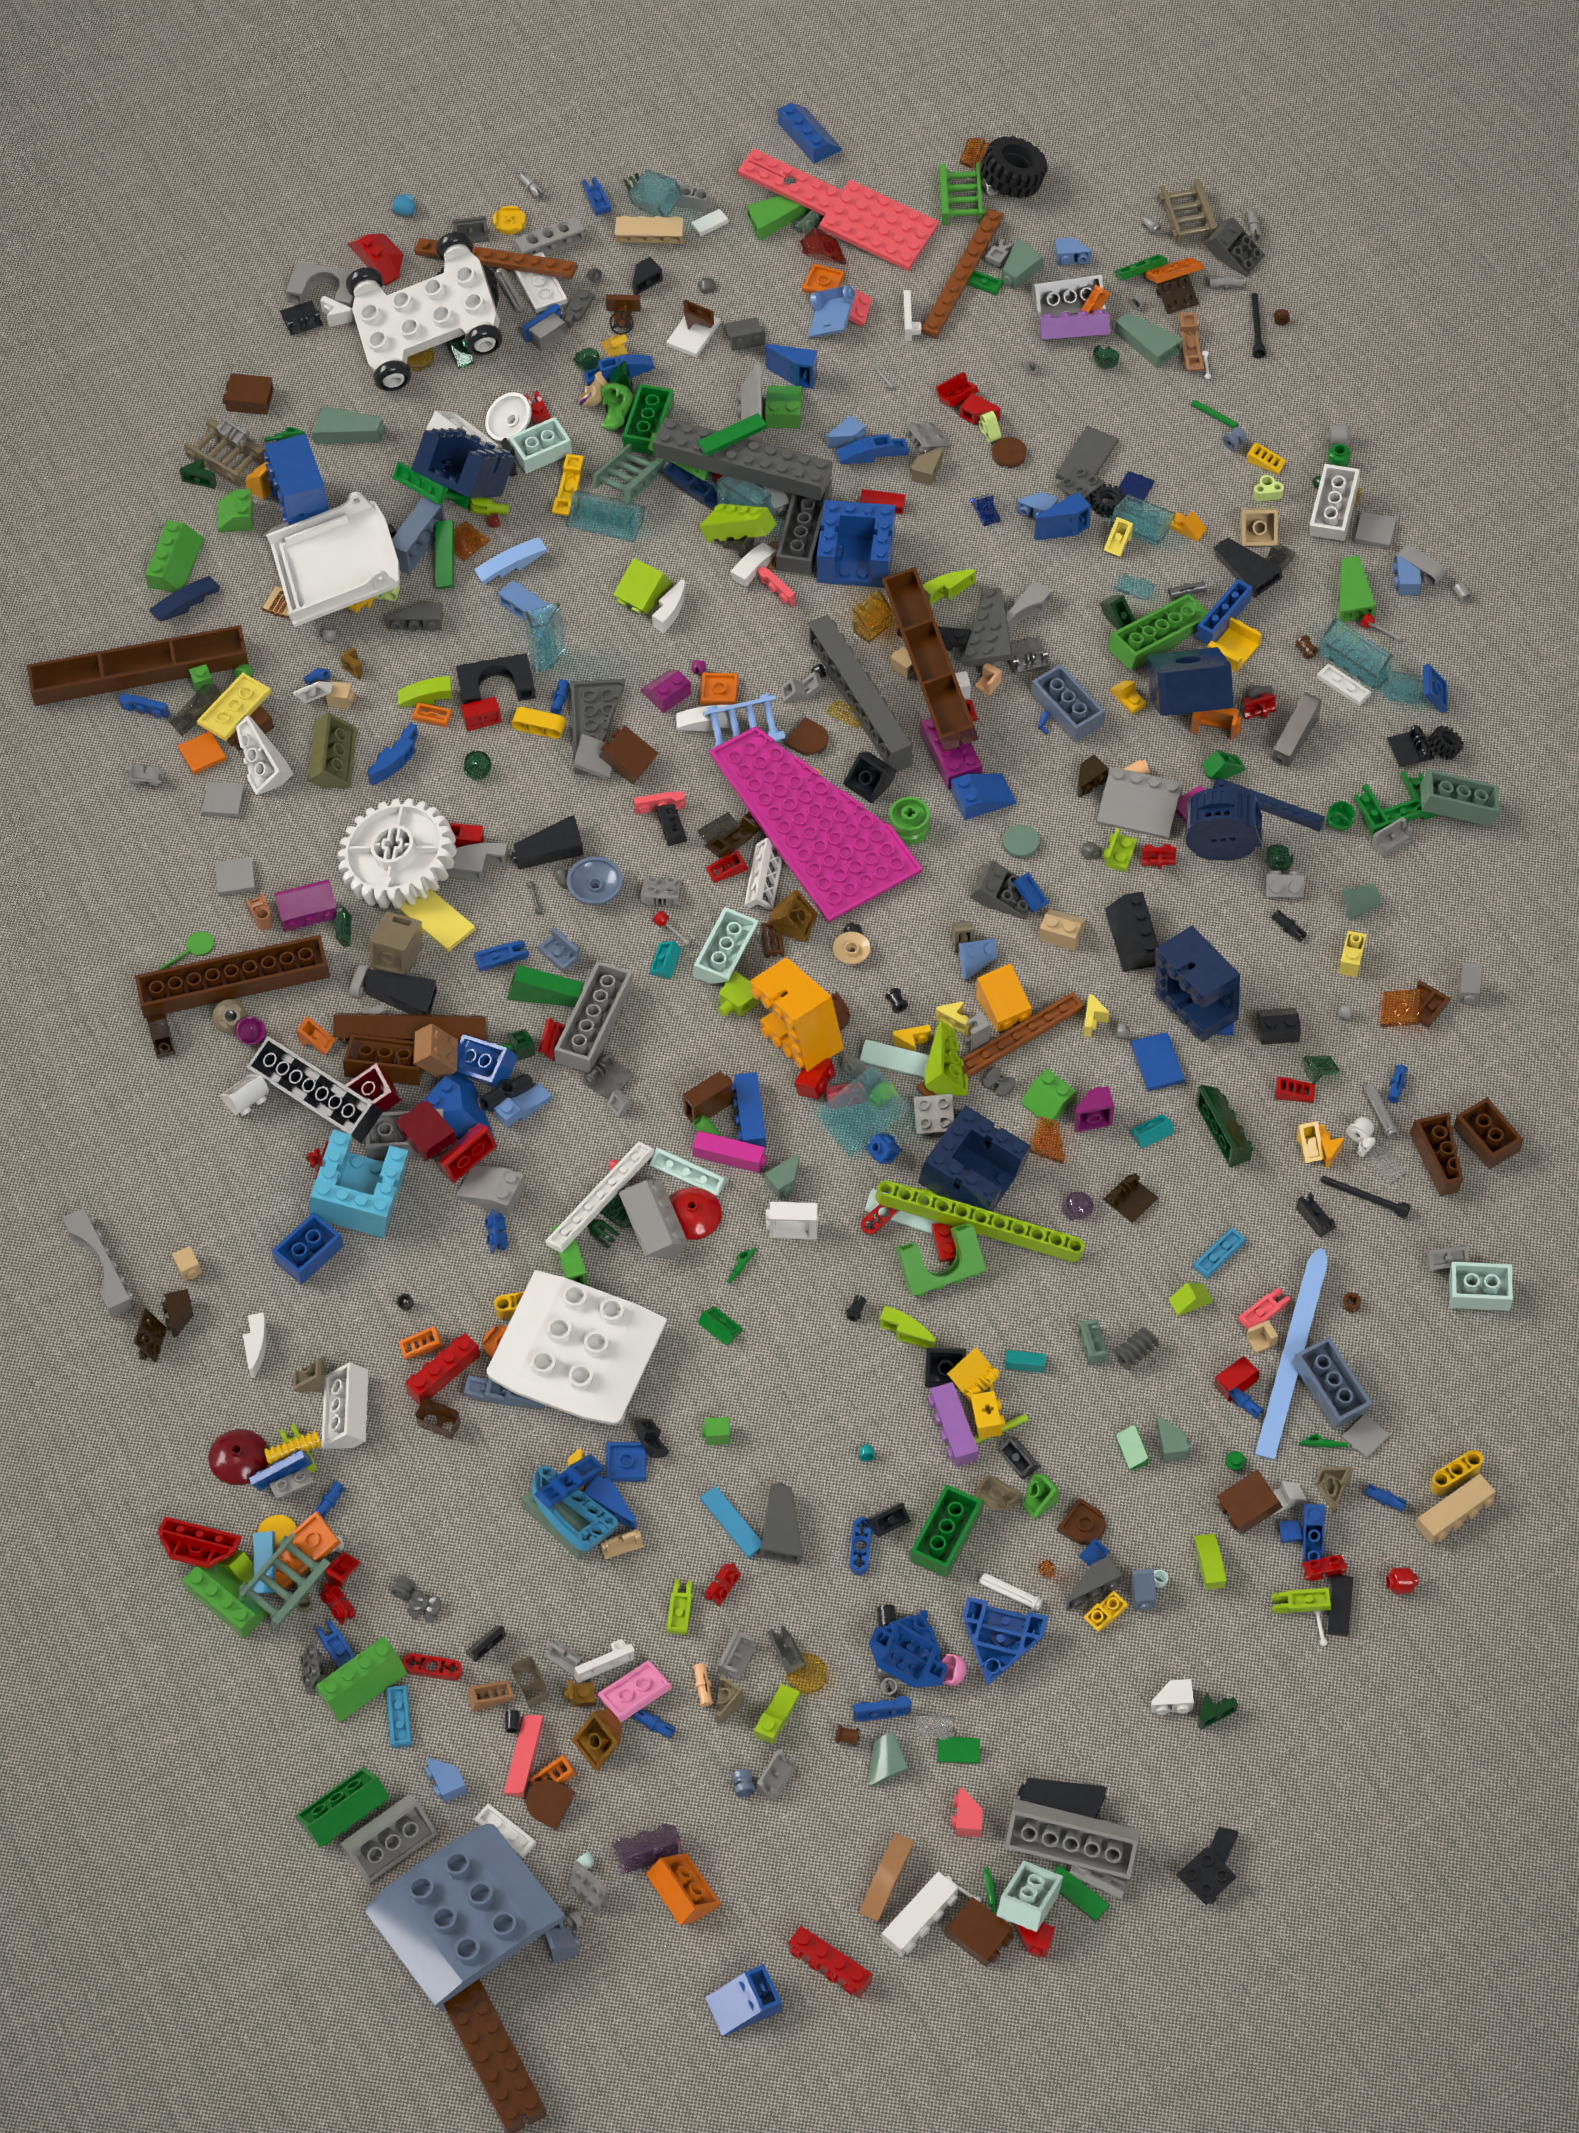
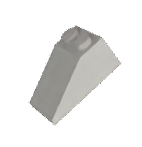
M475 1165L468 1172L456 1198L490 1211L494 1209L495 1213H502V1215L510 1217L525 1188L524 1174L507 1168Z

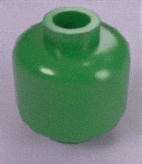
M1343 444L1331 446L1328 450L1327 463L1329 465L1347 467L1350 462V449Z

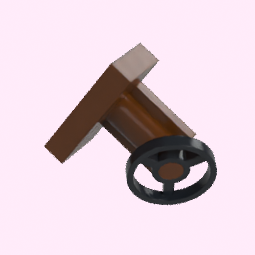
M606 294V311H615L610 318V327L613 332L622 335L632 330L634 325L632 311H641L640 295ZM617 327H627L629 330L624 333L616 332L614 329Z

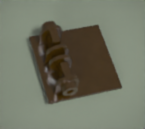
M1188 274L1156 283L1158 287L1156 293L1158 296H1161L1167 314L1199 305Z
M1136 1173L1129 1174L1103 1198L1106 1203L1131 1223L1158 1199L1155 1194L1138 1181L1140 1177Z
M144 1308L134 1344L140 1348L138 1352L140 1359L147 1360V1357H149L154 1362H157L167 1327L146 1308Z

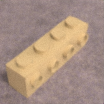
M626 215L616 217V243L684 244V219L678 216L671 218L662 216L629 217Z
M1478 1474L1419 1516L1415 1527L1431 1545L1436 1541L1441 1542L1447 1537L1448 1532L1458 1530L1468 1518L1471 1520L1476 1517L1479 1510L1483 1507L1485 1509L1490 1507L1495 1501L1496 1491L1481 1474Z

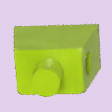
M737 971L731 975L729 981L726 982L719 992V1002L722 1005L717 1010L723 1017H726L730 1012L737 1016H742L761 1003L759 999H755L752 996L750 981Z

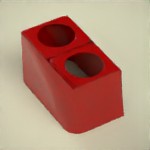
M1242 1356L1215 1376L1214 1387L1230 1402L1233 1399L1229 1396L1227 1389L1231 1391L1238 1387L1244 1392L1258 1381L1260 1371L1245 1356Z

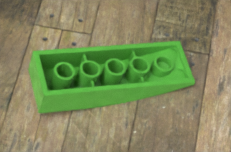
M1186 594L1111 633L1107 649L1132 671L1147 663L1148 655L1165 653L1194 633L1198 628V624L1209 611L1190 594Z

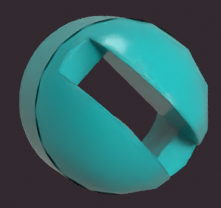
M864 1444L859 1448V1459L861 1461L867 1462L875 1458V1451L871 1445Z

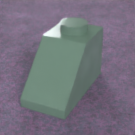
M798 1154L765 1173V1183L778 1199L789 1196L795 1190L800 1166Z
M1157 1417L1156 1428L1163 1462L1187 1460L1188 1452L1191 1451V1443L1189 1439L1186 1440L1185 1432L1164 1418Z

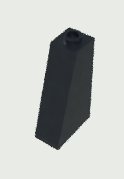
M1230 538L1218 542L1214 547L1216 557L1236 579L1253 587L1252 596L1254 598L1283 578L1282 570L1279 566Z
M569 816L513 844L514 852H511L513 863H517L519 870L584 855L575 816Z
M370 969L368 976H365L363 987H366L368 996L408 1014L430 1015L438 991L436 980Z
M1028 1778L1026 1784H1021L1017 1795L1023 1801L1097 1819L1106 1797L1107 1787Z

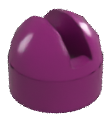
M694 660L691 667L692 672L695 675L697 672L699 675H702L706 670L707 664L701 660Z

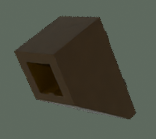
M1092 755L1080 764L1077 795L1079 798L1091 793L1095 787L1107 781L1109 768L1095 755Z
M166 1013L147 1018L157 1059L176 1054Z
M188 1289L164 1294L166 1302H162L164 1314L168 1313L169 1319H165L167 1330L172 1331L173 1337H177L194 1315Z

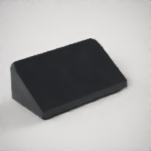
M1010 1436L997 1449L1021 1479L1026 1478L1041 1467L1016 1437Z
M903 1503L895 1504L865 1519L867 1525L877 1537H881L911 1522Z
M502 1625L493 1627L466 1651V1654L474 1662H477L506 1637L504 1627Z
M1218 1827L1209 1849L1226 1865L1239 1832Z

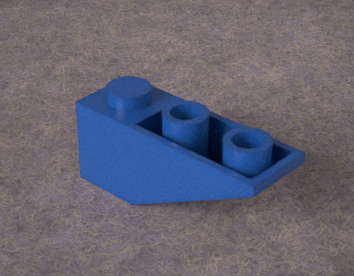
M1303 1503L1302 1562L1324 1558V1504Z

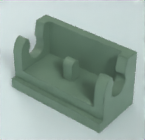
M1097 1319L1084 1322L1079 1321L1078 1332L1088 1365L1110 1361Z

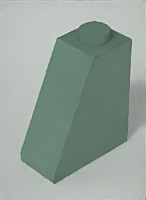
M1017 239L1003 268L1002 280L1004 284L1014 290L1043 268V256L1020 239Z

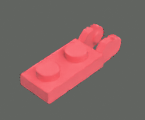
M759 567L757 570L759 581L764 586H768L772 593L776 592L784 604L787 603L790 607H793L796 604L794 592L767 567Z
M676 791L635 797V814L657 811V806L662 807L670 804H675V810L686 806L685 793Z
M1277 1288L1238 1317V1321L1248 1330L1253 1326L1270 1320L1290 1303L1291 1298L1286 1296L1277 1303L1275 1300L1283 1292L1282 1289Z

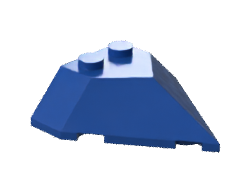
M455 1073L444 1076L421 1102L423 1103L428 1100L435 1109H443L444 1120L455 1131L456 1139L462 1138L470 1128L475 1127L478 1123L487 1126L494 1138L486 1114L478 1106L479 1096L475 1085L463 1075Z
M967 1597L962 1617L987 1687L1044 1637L1048 1616L1028 1612L1027 1615L988 1606V1601Z
M926 1610L921 1611L917 1615H909L890 1622L887 1626L876 1627L869 1641L877 1667L913 1688L941 1686L947 1672L946 1664L942 1663L940 1658L941 1650L932 1626H929L926 1619L928 1617Z

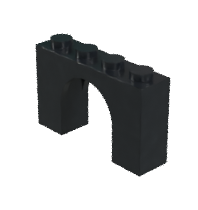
M527 653L456 666L463 705L481 700L480 685L484 680L492 676L509 678L515 685L518 701L536 698Z

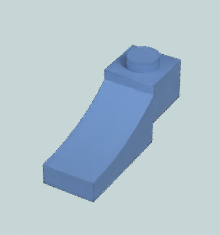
M538 1083L528 1091L514 1098L508 1097L494 1107L495 1117L508 1128L519 1119L525 1120L552 1099V1095Z

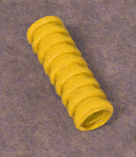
M314 1430L312 1434L307 1433V1436L301 1435L299 1439L295 1437V1440L292 1441L290 1439L288 1443L277 1444V1447L271 1446L269 1450L266 1448L264 1453L268 1464L272 1466L274 1462L284 1460L294 1452L303 1450L307 1453L310 1449L315 1450V1447L321 1448V1441L318 1433Z

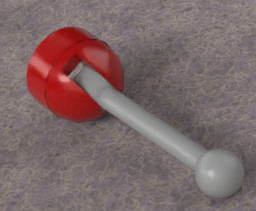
M1368 613L1365 614L1360 623V626L1371 629L1375 627L1392 636L1397 642L1402 639L1401 635H1395L1375 624V618Z
M663 910L654 916L653 922L657 926H667L683 941L685 946L690 945V939L683 937L669 924V916Z

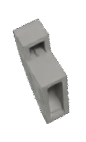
M478 843L458 847L456 855L452 857L455 862L454 867L446 869L449 877L483 882L488 864L506 866L509 856L508 844Z

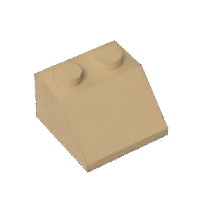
M1240 508L1242 546L1277 545V508Z
M1050 909L1045 913L1040 926L1039 941L1075 951L1086 919Z

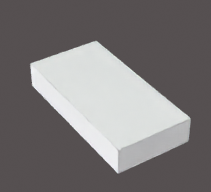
M718 209L691 222V227L701 237L728 224L729 220Z

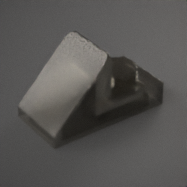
M746 535L740 539L727 537V540L722 541L721 545L723 548L736 549L742 559L753 548L756 537L748 538Z
M1280 544L1277 549L1271 548L1266 559L1279 566L1283 572L1295 557L1296 552Z

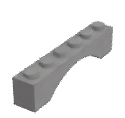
M1035 580L1030 586H1026L1022 596L1018 597L1013 607L1006 611L1009 631L1023 619L1042 613L1052 601V589ZM1002 661L989 664L997 668Z
M82 1208L62 1217L72 1241L91 1251L103 1266L104 1280L100 1294L110 1317L113 1318L132 1309L131 1301L134 1300L129 1289L125 1290L123 1285H126L122 1274L118 1275L116 1272L118 1267L115 1260L109 1259L110 1251L106 1243L102 1245L100 1241L103 1239L98 1228L94 1229L93 1225L95 1222L91 1213L87 1214L85 1209Z

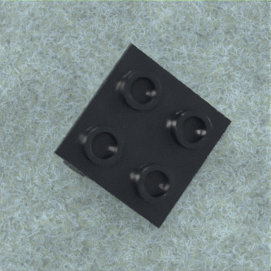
M312 300L280 310L290 335L323 325L320 319V312L316 310Z
M1417 725L1411 726V730L1408 733L1387 737L1399 767L1434 759L1423 730Z
M1208 1847L1203 1849L1176 1874L1206 1906L1209 1903L1213 1904L1217 1899L1216 1896L1237 1878Z

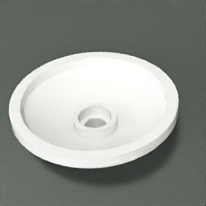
M515 392L499 397L491 405L486 415L485 426L488 434L493 439L502 442L503 438L506 437L509 441V436L525 430L531 418L530 402L522 394Z

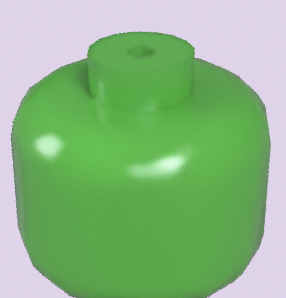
M242 664L234 669L233 675L236 679L242 673L251 677L253 670L248 664Z

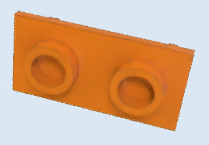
M1095 285L1081 311L1094 313V310L1102 309L1111 293Z

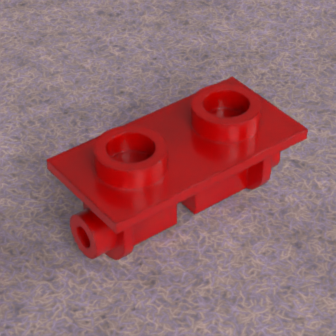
M1341 1554L1301 1563L1305 1571L1304 1579L1305 1581L1309 1580V1582L1324 1579V1573H1326L1327 1578L1333 1577V1574L1342 1575L1347 1569Z
M733 1562L731 1565L728 1563L723 1565L715 1577L719 1582L712 1581L707 1590H705L704 1597L709 1601L713 1599L718 1607L726 1599L728 1593L741 1576Z
M325 1582L320 1593L321 1600L329 1607L333 1617L342 1626L347 1617L349 1619L355 1617V1608H353L348 1599L340 1601L345 1599V1595L337 1584L331 1583L328 1585Z

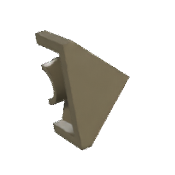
M326 1356L317 1359L313 1364L310 1363L305 1369L301 1368L300 1372H294L293 1391H324Z
M1351 1466L1322 1467L1314 1481L1333 1514L1351 1482L1353 1473Z
M720 1676L717 1702L718 1711L716 1714L717 1724H722L744 1706L743 1689L723 1676Z

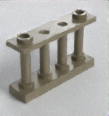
M1194 180L1193 187L1189 190L1167 193L1165 186H1161V193H1158V199L1163 204L1172 229V239L1176 240L1177 246H1181L1182 237L1205 233L1210 237L1218 226L1201 180ZM1189 196L1195 197V202L1173 206L1170 202L1172 199ZM1195 208L1200 211V214L1176 218L1174 213ZM1195 221L1204 222L1202 227L1180 230L1179 224Z
M210 418L206 422L208 433L195 446L187 442L184 443L185 454L190 460L198 461L204 459L206 468L222 476L229 483L240 487L241 480L239 474L253 461L262 465L265 462L264 449L248 439L245 446H238L218 433L216 427L220 423ZM212 438L221 440L208 454L200 451ZM226 445L234 448L221 462L214 459ZM239 453L248 456L234 470L227 467Z

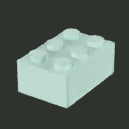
M556 417L509 436V443L514 448L515 459L525 474L566 457V454H572L571 440Z
M1452 1262L1449 1271L1450 1308L1510 1311L1513 1301L1512 1265Z
M1023 1860L1001 1895L997 1916L1037 1932L1058 1898L1063 1876Z

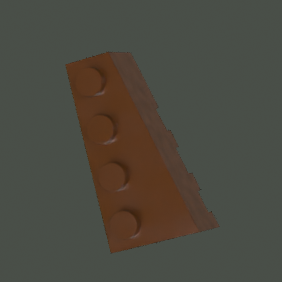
M1450 1112L1414 1120L1410 1130L1411 1138L1440 1196L1457 1193L1463 1182L1460 1160L1456 1152L1457 1145L1453 1137V1126H1451Z

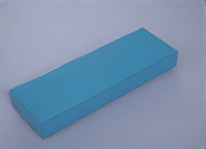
M1231 1227L1193 1264L1192 1268L1205 1279H1208L1246 1243L1247 1239Z
M274 1531L253 1533L254 1576L275 1553ZM273 1565L266 1575L275 1582L276 1567ZM259 1581L254 1587V1591L259 1595L275 1593L262 1581Z
M407 1685L386 1687L391 1748L412 1746Z

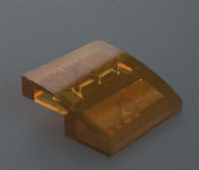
M969 138L960 159V164L976 169V163L979 162L981 166L990 143H986L984 138Z

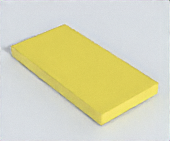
M242 673L197 720V724L227 741L236 731V726L247 715L250 716L272 693L271 688Z
M431 889L427 891L428 898L423 900L418 896L414 905L409 906L407 901H404L402 907L398 910L406 917L422 921V931L447 952H450L476 930L471 922Z

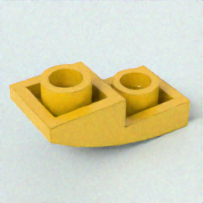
M1113 1590L1083 1618L1099 1632L1114 1621L1129 1605Z

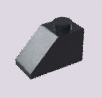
M651 257L636 264L632 281L634 295H638L663 281L662 268Z

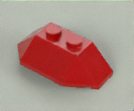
M385 233L362 235L348 243V246L367 267L375 268L381 273L384 286L399 279L403 253Z
M166 1516L157 1531L169 1559L206 1569L235 1554L242 1540L240 1535Z

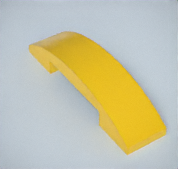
M566 454L563 476L558 495L554 500L552 514L565 516L571 514L580 484L584 456Z

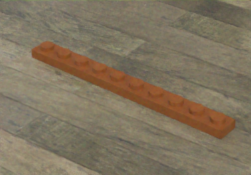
M988 208L926 319L921 333L938 338L973 271L979 264L1004 219V213Z
M419 238L414 249L415 255L439 258L436 252L438 241ZM473 246L472 254L480 260L482 265L568 279H573L578 268L577 262L475 246Z
M1074 992L1063 997L963 1057V1074H966L968 1078L972 1077L1082 1011L1084 1004ZM925 1081L917 1085V1089L923 1096L937 1095L926 1088Z

